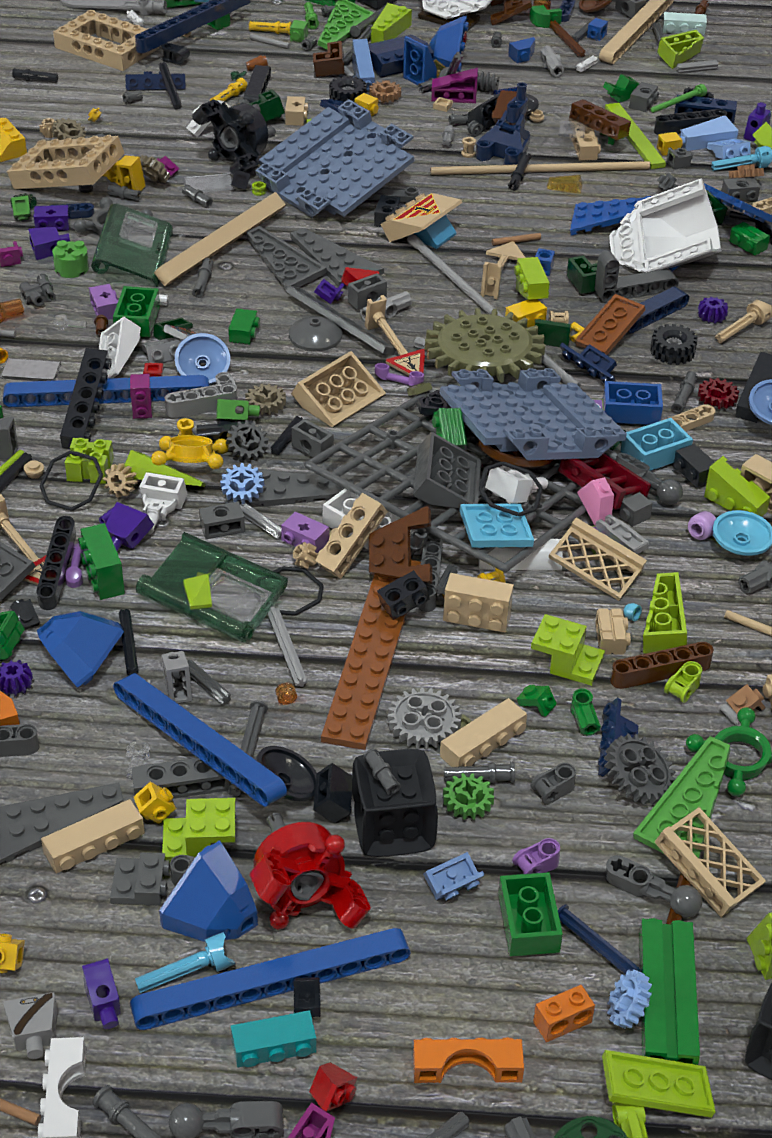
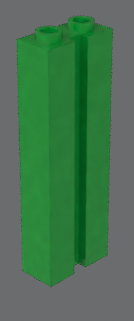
M642 918L639 930L640 972L649 977L648 982L652 985L648 992L652 993L651 997H649V1006L644 1008L645 1015L641 1016L642 1056L698 1065L700 1045L693 922L675 920L671 924H662V920L656 918Z

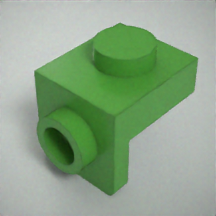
M28 196L12 197L14 218L27 220L28 217H31Z

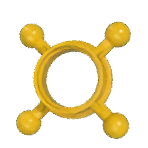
M182 435L173 438L163 436L159 440V447L163 451H155L151 456V460L157 466L165 465L170 460L182 463L207 462L210 468L219 469L223 465V458L219 454L226 453L229 444H226L225 439H218L213 444L210 438L197 435Z

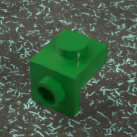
M529 685L517 697L519 706H537L541 716L545 717L557 704L549 686Z

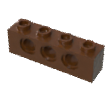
M584 99L571 104L569 118L615 140L629 136L631 121Z

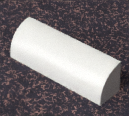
M550 539L510 570L562 571L561 565L548 558L561 539ZM496 547L488 555L506 563L526 547ZM558 551L556 555L563 558V551ZM478 559L479 569H496L495 567Z

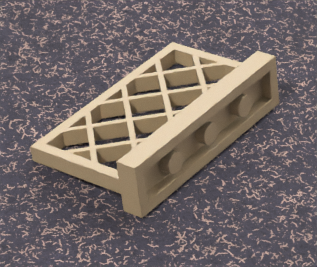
M578 518L574 519L571 527L548 557L618 601L621 600L637 576L639 577L647 561ZM570 536L579 540V544L570 545L568 538ZM585 548H592L597 554L587 555ZM581 549L583 556L573 557L571 550ZM567 550L569 558H561L556 554L558 551ZM608 558L612 560L615 565L605 566L603 559ZM599 559L601 567L591 568L589 560ZM585 561L586 568L579 569L576 567L575 562ZM626 569L633 573V575L623 577L621 570ZM616 570L618 578L609 579L607 571ZM602 572L604 579L597 580L593 577L592 573ZM620 583L622 590L618 593L611 588L610 584Z
M700 807L673 826H668L654 842L720 917L727 914L731 908L766 882ZM698 817L704 824V829L692 827V819ZM675 831L687 832V841L681 840ZM692 833L704 835V844L692 842ZM709 837L717 838L720 842V847L710 846ZM692 848L704 850V859L697 858L692 852ZM709 852L719 853L721 863L709 861ZM726 855L733 856L737 860V866L726 864ZM709 867L721 869V878L714 877L709 871ZM726 870L737 872V882L726 879ZM743 874L750 875L756 883L753 885L743 883ZM726 886L738 888V896L733 898L726 890Z

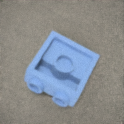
M733 138L707 143L708 149L713 150L715 157L721 160L751 154L749 141Z

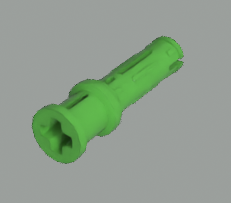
M306 2L304 5L306 12L305 20L308 21V28L313 30L318 27L319 21L317 14L314 13L313 4Z

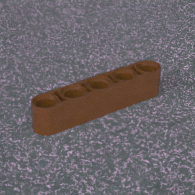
M697 642L619 659L613 663L610 682L615 688L625 689L666 680L673 676L683 664L689 661L697 662L701 665L702 671H706L711 666L714 648L707 642Z

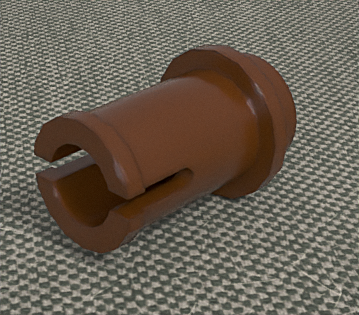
M98 315L94 319L96 335L99 334V337L107 329L108 319L104 315Z

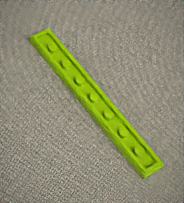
M605 104L606 110L631 121L627 139L644 161H650V169L664 168L666 166L665 160L621 104Z

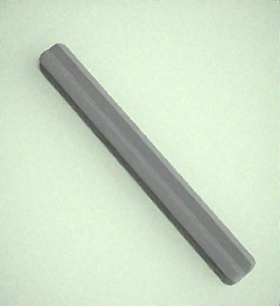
M272 606L267 611L294 684L295 686L304 687V684L307 683L306 675L280 610Z

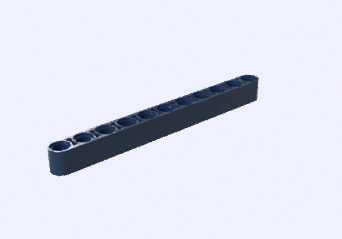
M210 0L135 35L136 52H149L250 4L251 0Z

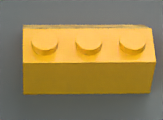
M0 118V162L25 155L27 153L25 137L7 118Z

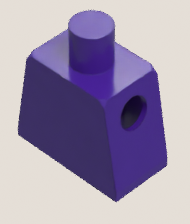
M757 103L756 108L749 114L743 139L754 142L756 139L752 134L765 122L770 125L771 111L766 109L765 103Z
M56 227L28 229L30 244L36 260L53 256L52 251L57 246L58 241L65 240L70 242L69 234L59 235Z
M116 502L105 525L115 549L118 551L121 545L131 549L134 548L152 529L154 523L146 513Z
M108 958L83 965L84 987L94 1021H101L104 1029L116 1027L119 1024L117 1016L120 1014V1002Z

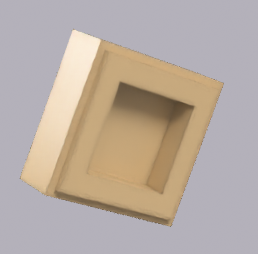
M439 97L433 103V109L447 112L452 107L453 101Z

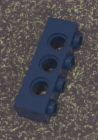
M694 96L675 104L674 114L721 109L727 112L726 117L734 123L737 101Z

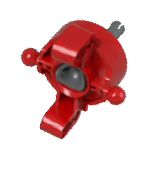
M272 813L275 819L274 822L269 815L267 824L272 833L258 847L254 857V868L250 872V877L259 897L266 903L271 904L275 910L269 918L271 926L277 930L284 929L289 923V915L297 916L301 908H306L322 901L333 905L339 920L345 926L351 929L357 928L370 911L371 906L361 886L350 879L352 873L345 870V862L341 854L345 848L344 839L339 835H332L329 830L317 823L297 822L285 826L280 813Z

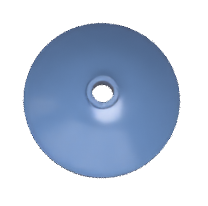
M197 333L188 336L178 345L175 352V366L181 376L204 375L209 379V385L216 383L215 376L218 373L228 372L230 353L226 344L218 337L207 333ZM200 363H205L206 365H205V366H200L199 364H200Z
M772 379L756 384L749 395V406L752 412L760 420L771 425Z

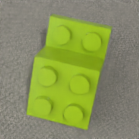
M547 614L544 615L531 642V649L552 655L550 674L591 686L605 655V650L584 644L586 625Z
M235 798L186 799V818L164 819L162 853H165L166 860L171 861L177 855L196 857L205 847L217 841L221 843L235 842Z

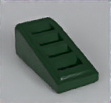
M182 317L154 324L153 336L158 340L172 338L174 336L163 331L165 325L191 329L193 324Z

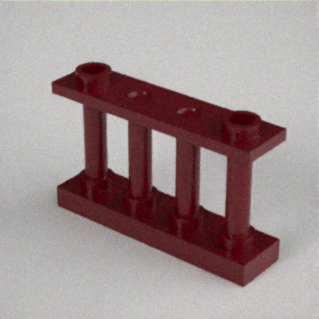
M604 453L598 458L582 460L562 459L558 469L560 473L582 488L592 480L605 477L614 493V509L621 507L624 496L635 495L640 492L647 498L651 486L649 482Z

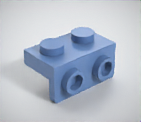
M468 852L423 873L436 901L443 897L446 901L459 895L458 890L466 888L468 891L480 885L479 880L485 876L483 871L478 873Z

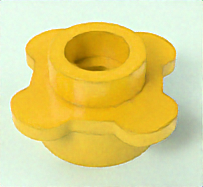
M99 107L93 108L89 112V121L96 122L101 116L102 112L99 111Z

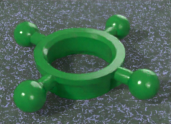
M749 707L741 708L737 713V719L741 723L740 726L725 728L715 737L727 744L731 742L750 744L761 754V759L750 766H739L727 761L724 774L733 778L728 782L727 790L735 797L743 795L746 791V784L743 780L757 777L762 773L766 765L772 763L769 741L762 733L750 728V724L755 721L756 715ZM692 734L686 740V747L691 752H698L706 740L698 734Z

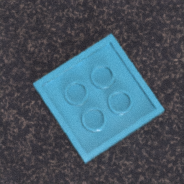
M488 504L460 505V514L471 547H533L534 538L525 515L515 516L492 508ZM496 504L516 512L523 511L521 504Z

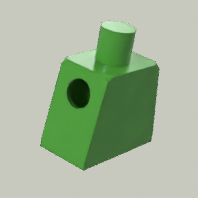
M217 399L216 418L248 420V416L259 417L260 405H249V401ZM237 406L243 407V412L236 413L235 408Z

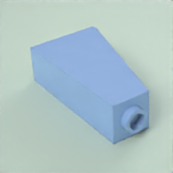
M721 116L682 129L679 137L683 141L682 148L691 151L708 148L707 143L737 139L739 130L726 116Z

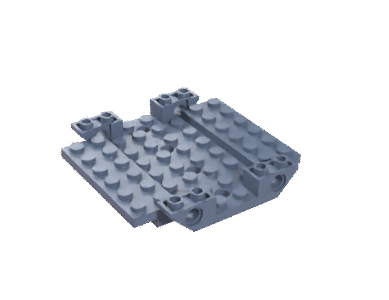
M348 99L338 107L340 113L327 107L259 159L261 166L255 171L260 179L266 183V187L270 192H277L281 199L311 218L322 209L329 211L333 215L338 213L344 217L415 162L414 156L401 149L414 139L413 135L392 123L383 128L372 121L369 110Z
M533 368L520 370L518 383L509 382L508 384L493 383L494 378L484 369H477V371L461 369L459 371H452L451 374L460 386L451 384L440 387L439 394L453 409L461 408L463 421L484 445H496L501 452L519 451L526 460L598 458L617 441L626 440L627 433L586 392L575 383L558 384L561 381V377L555 370L545 368L544 370Z

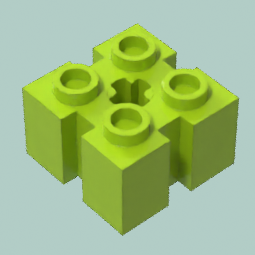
M73 438L70 451H76L97 458L103 477L107 476L105 471L111 469L114 460L111 440L96 439L95 442H89V439ZM72 454L66 457L65 470L67 481L83 482V479H90V483H96L99 473L94 461ZM102 478L100 483L106 484L107 481H104Z

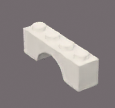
M84 1037L51 1038L50 1049L45 1050V1066H48V1073L43 1074V1091H46V1098H41L40 1112L41 1116L44 1115V1123H39L38 1138H80L81 1122L79 1111L67 1106L61 1100L65 1088L71 1082L85 1076L86 1047Z

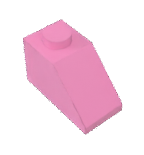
M605 477L590 481L577 492L594 525H596V521L601 519L605 522L604 518L609 514L612 515L614 493Z

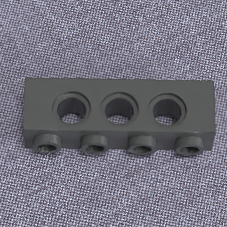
M199 758L131 767L135 795L149 782L161 788H167L172 793L173 799L229 791L230 781Z

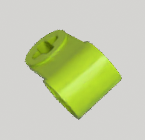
M693 661L683 664L669 678L664 692L666 694L671 693L680 698L682 703H686L700 686L701 665Z

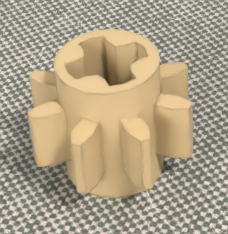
M52 118L44 119L42 125H39L40 132L46 138H53L51 131L53 123L56 121Z
M305 542L302 545L296 546L293 551V558L296 559L295 565L306 569L309 566H314L317 563L315 561L318 555L315 552L317 547Z

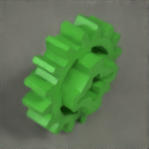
M462 773L461 778L453 776L452 782H446V787L443 788V804L447 805L448 812L454 810L455 817L462 814L464 820L467 816H471L475 820L477 814L484 817L485 811H491V805L494 804V788H490L489 781L483 783L482 776L476 779L474 778V773H471L470 777H466Z

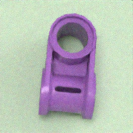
M552 838L543 839L528 848L518 851L514 855L512 862L515 866H519L524 874L547 873L559 865V842Z

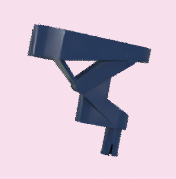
M519 82L517 84V95L507 104V110H505L501 119L477 141V160L488 161L493 156L504 159V165H518L522 153L527 151L531 134L525 130L524 116L528 105L526 83Z

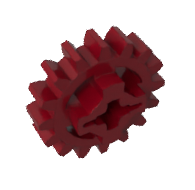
M709 378V382L704 380L703 384L699 385L698 397H700L699 401H704V405L709 404L712 407L717 406L718 409L721 407L728 409V405L733 407L734 403H737L739 390H737V386H732L733 382H726V379L720 381L719 378L715 380Z

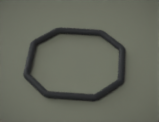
M68 451L51 460L40 483V489L47 504L74 511L92 501L103 478V473L97 458L76 451ZM70 454L94 461L99 473L89 498L73 507L50 501L44 488L54 463Z
M499 462L485 467L479 485V492L490 507L519 517L538 509L543 490L542 485L530 470L507 462ZM506 466L529 474L539 488L534 507L522 512H516L493 504L483 491L488 470Z
M282 566L259 578L256 583L254 596L269 610L271 606L258 595L260 584L262 581L283 570L303 572L319 586L318 598L297 611L280 610L282 615H298L320 603L324 588L317 578L305 568Z

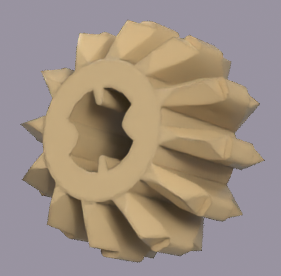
M124 463L119 465L113 464L111 469L105 471L107 476L103 477V480L107 481V484H105L104 488H110L109 494H115L119 498L122 495L129 496L130 492L135 490L132 484H137L138 482L133 479L137 473H130L132 467H125Z

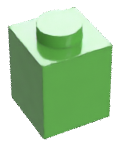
M294 20L290 26V41L302 42L308 36V21Z

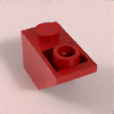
M329 1062L319 1066L309 1092L319 1106L327 1112L352 1100L357 1088L354 1085L358 1077Z

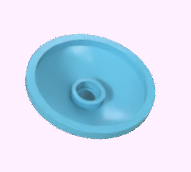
M742 510L728 511L718 516L714 521L712 532L715 540L731 553L753 556L766 552L772 546V526L767 520L755 513Z

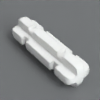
M133 10L127 11V17L135 25L144 26V21Z
M595 56L587 58L576 65V71L581 73L597 63L598 58Z

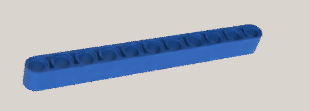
M204 375L150 377L152 402L165 401V396L169 393L209 386V379ZM109 378L107 384L103 385L104 394L103 398L99 399V403H131L130 378ZM76 380L10 382L4 386L3 403L8 407L69 405Z
M133 673L113 684L115 694L121 701L262 806L267 807L287 795L286 785L280 777L139 675Z
M392 928L143 993L132 998L130 1007L136 1028L148 1030L294 991V978L318 977L321 984L400 963L406 960L411 952L403 931L400 928Z

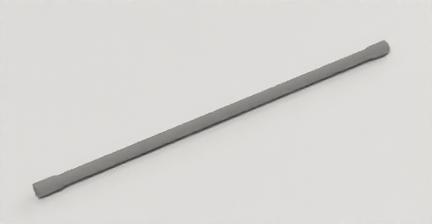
M415 234L407 237V242L419 250L483 310L491 315V311L496 308L423 244ZM497 310L498 316L504 317V316ZM547 354L545 356L542 355V363L547 368L555 370L561 377L563 384L575 383L581 388V384L566 373Z

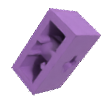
M110 284L90 287V303L96 316L104 315L108 320L113 319L118 303L116 291L112 290Z
M294 512L281 525V539L295 547L300 544L302 545L303 542L310 543L317 547L315 552L319 553L329 541V526Z

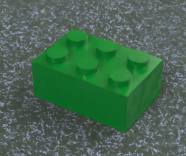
M123 286L113 314V324L122 317H125L141 327L140 337H150L160 308L159 289Z
M105 523L81 528V538H78L79 547L83 550V553L80 554L83 566H87L85 570L87 578L92 579L91 587L93 593L97 592L100 600L124 595L122 563Z
M550 872L500 876L498 896L509 956L560 953L563 933Z

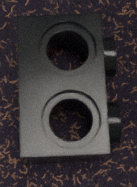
M381 195L374 212V226L382 227L381 224L386 221L385 218L393 213L395 215V211L403 207V204H400V197Z
M414 570L377 590L380 604L393 620L430 600L427 586Z

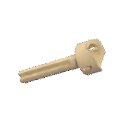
M760 300L753 301L747 306V314L718 333L715 339L721 344L751 323L756 325L765 323L772 318V305Z

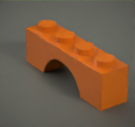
M506 1037L502 1039L423 1038L421 1040H414V1083H441L444 1075L451 1068L460 1064H475L484 1068L490 1073L495 1083L522 1082L524 1073L522 1039Z

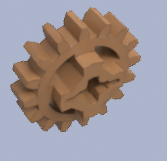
M387 80L377 81L376 84L372 83V86H370L369 95L378 98L383 103L394 102V99L399 100V97H401V87L396 82L390 83Z
M755 164L738 166V170L729 171V179L764 176V168L755 169Z

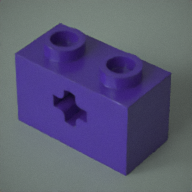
M68 205L35 206V228L56 227L57 231L69 230L70 216Z

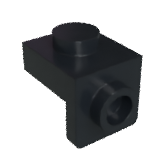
M23 599L17 600L9 607V611L12 610L19 618L18 621L22 623L25 630L40 624L31 599L26 601Z
M318 977L294 978V1013L310 1010L312 1018L321 1017L320 979Z

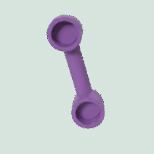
M375 364V374L383 380L395 381L409 386L418 385L424 381V373L412 371L409 377L389 373L390 366L387 364Z
M79 543L73 546L71 566L65 573L66 585L71 588H77L83 583L82 571L79 568L80 554L83 553V550L80 549Z

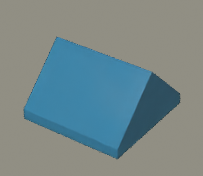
M444 215L426 229L414 234L424 244L437 249L454 237L456 231L447 216Z

